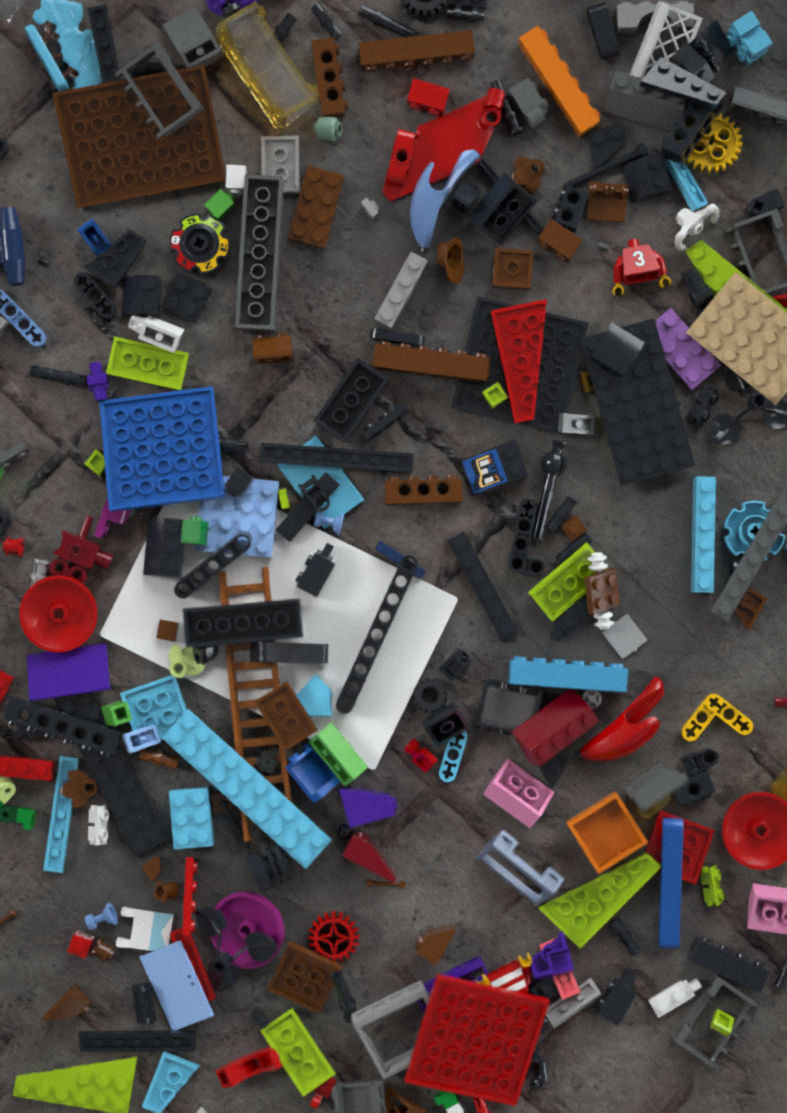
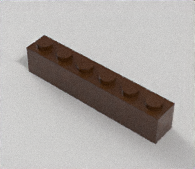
M467 30L359 42L361 71L374 72L380 68L393 70L398 66L411 68L416 64L430 66L434 62L448 64L452 60L470 61L475 56L473 31Z
M381 341V344L375 343L372 367L377 370L488 383L491 360L486 354L475 353V356L468 355V352L465 351L449 353V350L442 348L432 351L429 347L419 346L416 349L411 348V345L408 344L392 346L391 342Z

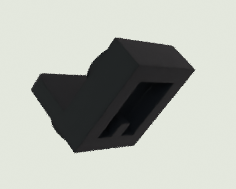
M457 648L438 669L452 682L471 663V659L465 651Z
M549 977L531 985L530 989L532 992L529 994L549 999L557 994L559 990L553 979Z

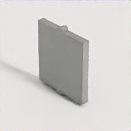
M628 614L618 621H613L614 624L602 632L622 659L633 651L636 652L637 648L647 641Z

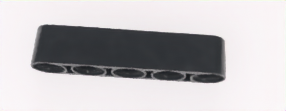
M247 531L237 533L183 576L174 587L175 595L178 598L185 599L250 548L253 541L252 535ZM245 537L248 540V544L241 545L238 542V538ZM230 549L233 552V556H225L223 550ZM208 562H217L218 568H211ZM194 573H201L203 580H196ZM179 585H186L189 591L182 592L179 589Z

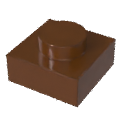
M577 515L560 526L570 541H573L587 531Z

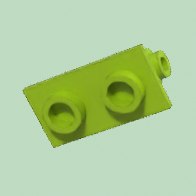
M716 864L710 867V869L708 866L702 867L700 872L702 885L709 884V888H703L704 901L707 903V906H713L715 902L716 906H719L723 903L722 900H724V891L720 889L719 883L721 881L720 870L717 869Z

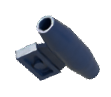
M14 207L0 209V266L3 264L9 286L23 285L25 278V253L22 229Z

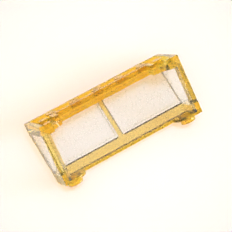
M255 1L217 23L216 40L279 132L318 103L319 91L315 85L305 82L267 25L265 9Z

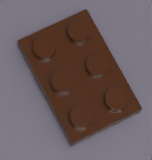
M288 681L254 701L285 751L318 731Z

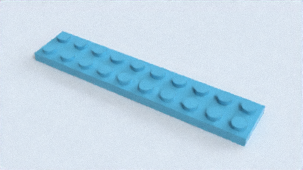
M190 709L162 737L305 869L332 840Z

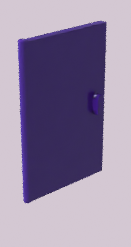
M106 643L77 647L67 652H43L27 655L29 702L111 690Z

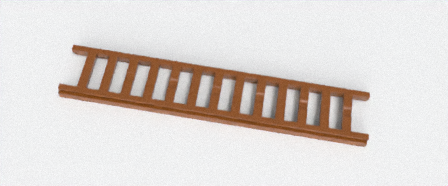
M262 567L263 583L227 586L226 571L218 573L221 605H229L228 594L264 591L265 601H272L269 567ZM276 640L257 641V642H272V643H276ZM250 642L225 644L235 751L244 759L243 747L279 744L280 755H277L275 759L278 763H281V775L263 777L271 784L282 783L283 795L291 801L289 774L285 768L288 765L286 751L276 736L242 740L241 728L269 725L265 718L240 720L239 709L255 708L257 706L254 702L256 700L239 701L238 690L271 686L275 689L280 686L278 662L235 663L234 651L250 650ZM271 667L272 679L237 682L236 671ZM256 758L245 759L251 766H257ZM241 811L244 841L252 840L251 824L256 823Z

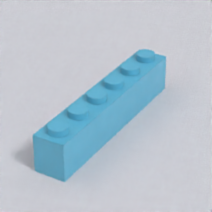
M716 477L693 478L691 593H714Z

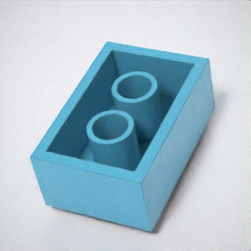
M210 786L171 789L169 791L174 849L213 846L215 840Z

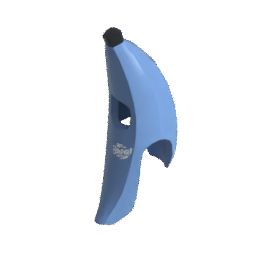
M466 150L460 154L441 191L434 190L429 184V177L434 162H430L420 176L410 207L411 228L417 243L421 247L420 253H429L439 209L446 202L463 174L481 157L480 153L476 150Z

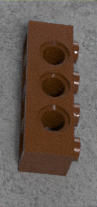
M334 37L311 40L322 116L345 117L348 104L347 99H343L342 92H345L344 80L340 81L339 74L343 73L341 62H337L336 55H340L339 45L334 43ZM324 57L332 58L330 63H324L322 60ZM328 75H332L335 77V80L327 82L325 78ZM336 94L338 98L335 101H331L328 99V96Z
M448 475L446 479H438V476H427V480H419V477L415 476L408 477V480L400 481V477H390L389 481H385L386 505L462 503V478L458 479V475ZM441 484L448 487V492L444 495L437 491V487ZM426 485L429 488V493L421 495L418 492L419 486ZM401 486H408L410 493L402 496L399 493Z

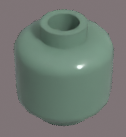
M321 116L317 122H314L313 132L320 141L335 142L342 135V123L336 117Z

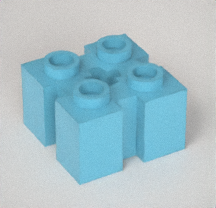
M752 11L733 22L726 34L730 46L736 47L739 51L737 52L738 59L742 63L744 62L746 66L765 55L773 43L765 30H762L760 27V22Z

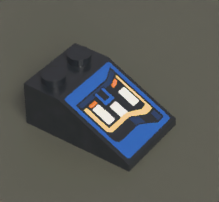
M516 440L460 460L472 496L528 477Z

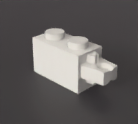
M133 315L128 325V328L139 333L138 339L173 353L179 347L185 330L150 315L147 318Z

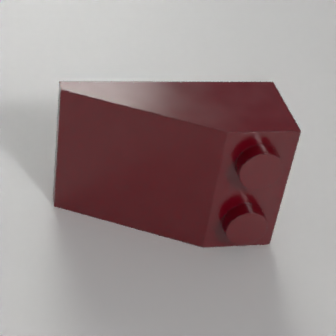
M360 830L358 833L354 831L343 852V857L395 883V872L372 840L369 839V835Z

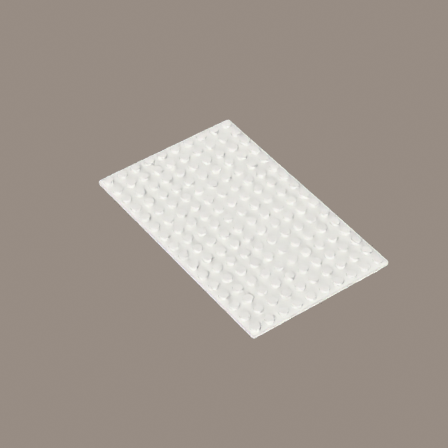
M200 501L164 505L157 518L190 520V516L198 517ZM278 509L276 511L275 529L288 515ZM308 524L304 525L290 543L278 532L274 531L272 558L240 555L221 570L226 571L227 586L263 583L262 567H269L272 601L301 599L304 637L276 640V643L329 644L328 664L278 662L280 685L288 681L297 695L315 674L331 688V692H333V717H312L311 719L318 731L307 738L311 739L332 722L346 741L351 744L359 757L363 759L368 768L374 770L458 599L413 576L353 709L346 714L340 713L336 708V702L397 568ZM145 541L100 635L169 670L171 664L169 658L170 649L175 644L179 645L182 650L186 647L183 609L221 605L219 576L216 574L185 599L178 598L174 593V587L181 578L143 575ZM185 543L182 577L213 552L195 551V544ZM329 543L334 546L330 556L333 557L331 562L336 565L316 598L296 587L297 582L295 580L300 571L304 573L307 567L305 562L308 556H313L318 549L323 551L325 545ZM224 553L227 557L233 556V554ZM208 562L211 568H218L217 562ZM194 573L196 580H203L201 573ZM404 576L396 578L398 586L403 587L406 585L407 580ZM179 585V589L182 592L189 591L186 585ZM264 591L228 594L229 604L265 601ZM392 593L388 596L389 603H398L399 598L396 594ZM383 611L380 613L382 621L387 622L390 620L389 612ZM160 619L179 623L176 642L156 638ZM380 629L372 631L373 638H382L383 634ZM225 644L218 645V653L215 659L206 664L202 672L195 676L186 675L184 677L230 700ZM372 647L364 648L366 656L371 657L374 655L375 652ZM250 650L234 651L235 663L250 662ZM358 664L356 666L357 673H366L365 665ZM181 665L176 666V671L181 672L183 670ZM271 667L236 671L237 682L272 679ZM356 682L348 683L350 691L355 692L358 690L359 687ZM273 686L238 690V700H257L272 691ZM346 699L341 700V708H350V702ZM258 707L248 708V709H250V710H252V711H254V712H256V713L262 715L261 712H260V710L258 709Z

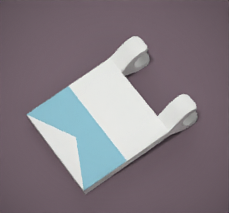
M122 907L121 916L134 917L131 939L117 938V947L155 951L169 945V933L171 932L173 914Z

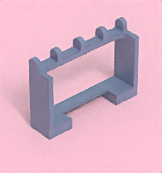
M502 830L485 845L476 856V859L483 861L490 867L491 871L494 870L505 879L504 882L514 886L520 891V895H525L536 907L554 895L564 879L549 867L541 876L512 852L518 842ZM491 850H495L543 889L542 893L536 894L491 858L488 853Z

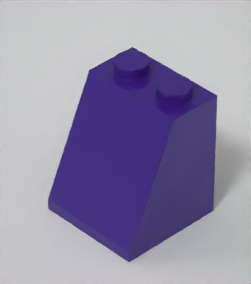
M348 786L340 787V794L350 828L394 816L395 810L398 809L395 796L391 797V794L388 792Z

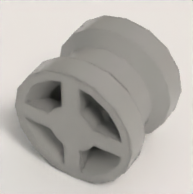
M587 689L581 696L592 709L597 708L602 701L601 694L597 690Z

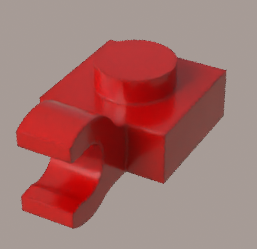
M414 738L404 748L408 754L414 757L411 761L425 773L438 760L425 747L420 749L419 742Z
M331 1077L312 1090L315 1094L310 1102L311 1107L317 1109L323 1096L329 1098L337 1079Z

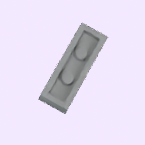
M591 978L579 985L580 993L563 1000L560 998L548 1007L546 1016L554 1028L603 996Z

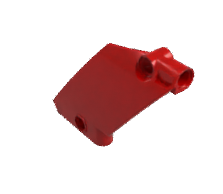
M489 88L486 96L417 126L416 133L398 129L382 191L389 202L414 192L420 176L430 162H434L429 177V184H432L450 176L462 152L474 149L482 156L495 126L501 119L500 114L505 92L500 89ZM486 115H492L495 122H488ZM396 155H404L405 162L398 161ZM479 158L476 162H474L472 165L478 163V162L480 161V158Z

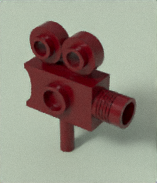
M86 515L79 535L64 529L62 530V543L59 549L53 552L59 558L54 559L49 567L52 575H66L68 573L67 576L83 583L88 575L85 567L91 569L93 564H98V566L103 568H109L113 555L99 550L101 547L100 543L86 538L94 517ZM68 561L77 565L70 568ZM57 564H62L63 570L59 571L56 567ZM75 571H80L81 577L77 578L74 574Z

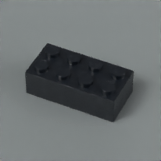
M357 357L313 420L314 423L346 444L388 385L389 379Z

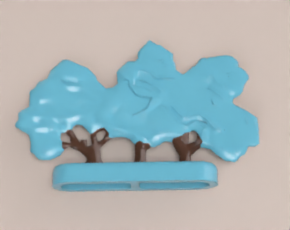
M41 0V7L34 11L33 19L38 24L45 26L44 36H40L32 24L24 27L58 91L69 90L65 80L67 77L74 79V89L102 83L92 30L87 29L81 32L78 29L79 23L83 18L82 5L67 0ZM47 20L50 21L49 25L45 23ZM52 24H56V31L50 35L49 33L52 32L49 30ZM50 39L58 41L61 45V52L54 56H51L45 45ZM59 58L69 64V68L64 74L61 73L55 63V60ZM76 72L80 73L78 76L73 75Z

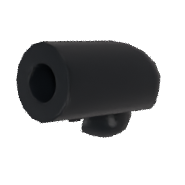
M546 1061L536 1062L538 1072L529 1082L530 1087L534 1090L540 1089L548 1080Z

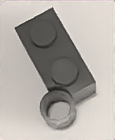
M526 78L510 88L508 96L526 125L534 128L546 120L545 116L548 113L547 108L549 105L544 97L541 98L538 94L539 89L536 83Z

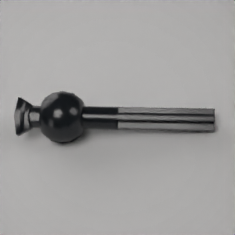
M552 440V451L546 453L541 460V468L546 475L532 532V537L540 539L543 537L557 476L562 475L567 468L566 457L562 455V449L566 443L560 440Z

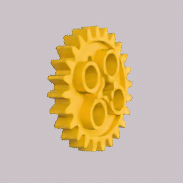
M722 113L715 117L707 129L710 133L704 134L697 146H701L704 150L698 152L694 149L689 156L687 164L694 163L693 169L699 166L700 173L707 169L708 174H710L711 169H714L715 173L718 174L719 168L725 171L726 165L732 167V161H737V155L741 153L739 148L743 145V142H740L742 135H737L740 128H733L735 121L729 124V117L723 120ZM719 135H726L728 139L721 140ZM719 152L722 156L717 158L712 153Z

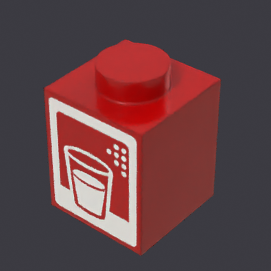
M77 930L72 937L67 952L85 959L90 953L95 937Z

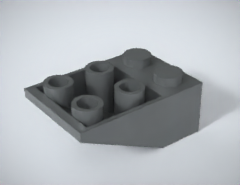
M196 7L163 25L186 68L205 65L206 67L223 58L222 50Z

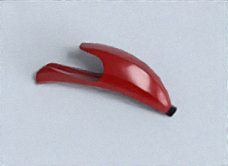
M654 676L645 690L615 721L575 752L576 758L579 761L582 759L611 761L635 752L651 740L657 733L661 723L655 716L647 718L643 722L641 721L664 696L663 681L659 677Z

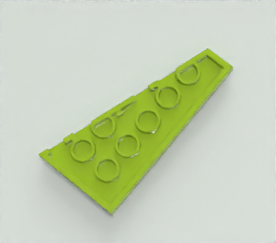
M700 240L685 250L703 281L710 288L713 297L719 293L733 274L737 272L787 313L786 308L704 241Z
M646 852L539 906L538 909L581 949L661 868V865Z
M138 1056L17 1075L13 1096L111 1113H128Z

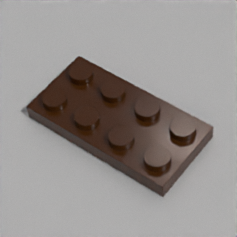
M307 166L288 240L321 249L326 248L345 175Z

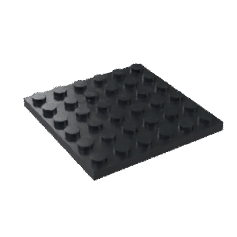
M480 296L477 297L465 352L472 356H475V353H482L490 358L488 383L457 380L451 408L514 423L509 398L492 409L482 392L499 382L508 396L491 311L515 305ZM545 313L534 420L517 424L563 434L558 432L559 413H568L583 351L580 338L586 337L589 322Z

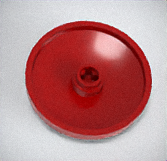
M65 575L48 576L34 583L25 593L19 611L20 624L27 638L39 648L50 652H67L81 646L93 633L98 615L95 598L87 586L79 580Z
M757 791L739 797L729 806L722 821V838L726 849L736 861L746 867L757 870L772 869L787 861V801L773 793Z

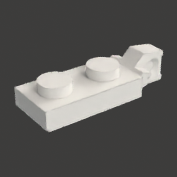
M697 978L690 982H687L686 979L680 980L649 998L648 1001L659 1018L690 1000L691 997L695 996L694 991L702 986Z

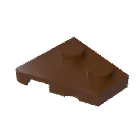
M749 587L734 610L747 630H751L768 599Z

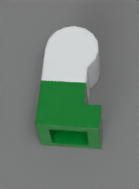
M440 1091L434 1095L437 1105L439 1106L443 1103L447 1113H464L455 1093Z

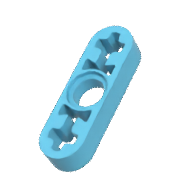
M465 730L461 732L464 738L458 742V745H462L461 749L457 746H450L451 742L455 744V737L447 742L439 769V776L444 782H451L456 777L467 741ZM455 749L458 751L459 756L456 760L448 758L449 750ZM445 760L452 764L456 763V767L451 766L450 771L453 775L445 778V774L442 773L448 767V764H444Z

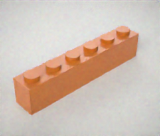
M536 26L520 36L518 44L580 138L586 132L599 125L600 114L595 108L592 109L589 104V97L579 89L580 84L568 72L569 67L567 63L560 60L559 52L554 45L551 46L546 31Z

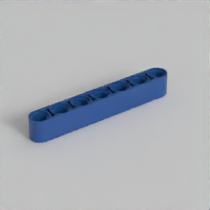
M663 818L659 948L679 949L683 819Z

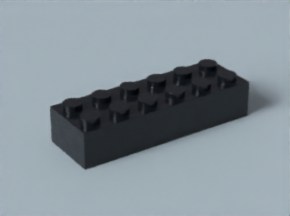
M300 598L183 609L186 648L304 637Z

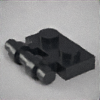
M448 0V6H454L455 10L447 9V17L459 21L460 19H468L471 22L484 21L485 13H478V9L486 10L487 0ZM461 7L472 8V12L461 11Z

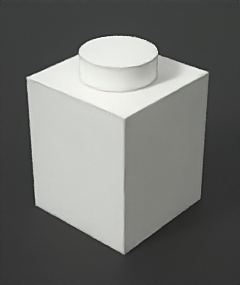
M227 165L226 190L230 194L241 195L242 192L244 193V177L247 174L246 166Z

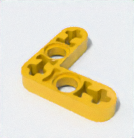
M709 694L683 725L681 736L687 741L696 740L715 715L741 735L750 734L753 730V723L721 696ZM710 698H717L716 702L720 706H722L723 703L725 704V706L721 708L719 714L717 713V711L719 710L718 707H710ZM726 709H732L734 712V716L730 720L724 718L723 714ZM699 712H704L707 715V719L703 723L697 721V714ZM738 715L741 716L738 719L740 722L745 723L747 721V730L743 729L741 731V726L736 722L734 725H732V723L736 721ZM692 720L695 724L701 726L700 729L695 727L693 737H686L687 732L685 730L687 728L691 729L694 726L691 724Z

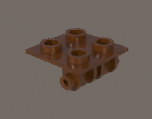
M589 182L587 220L625 222L626 198L628 196L627 184Z

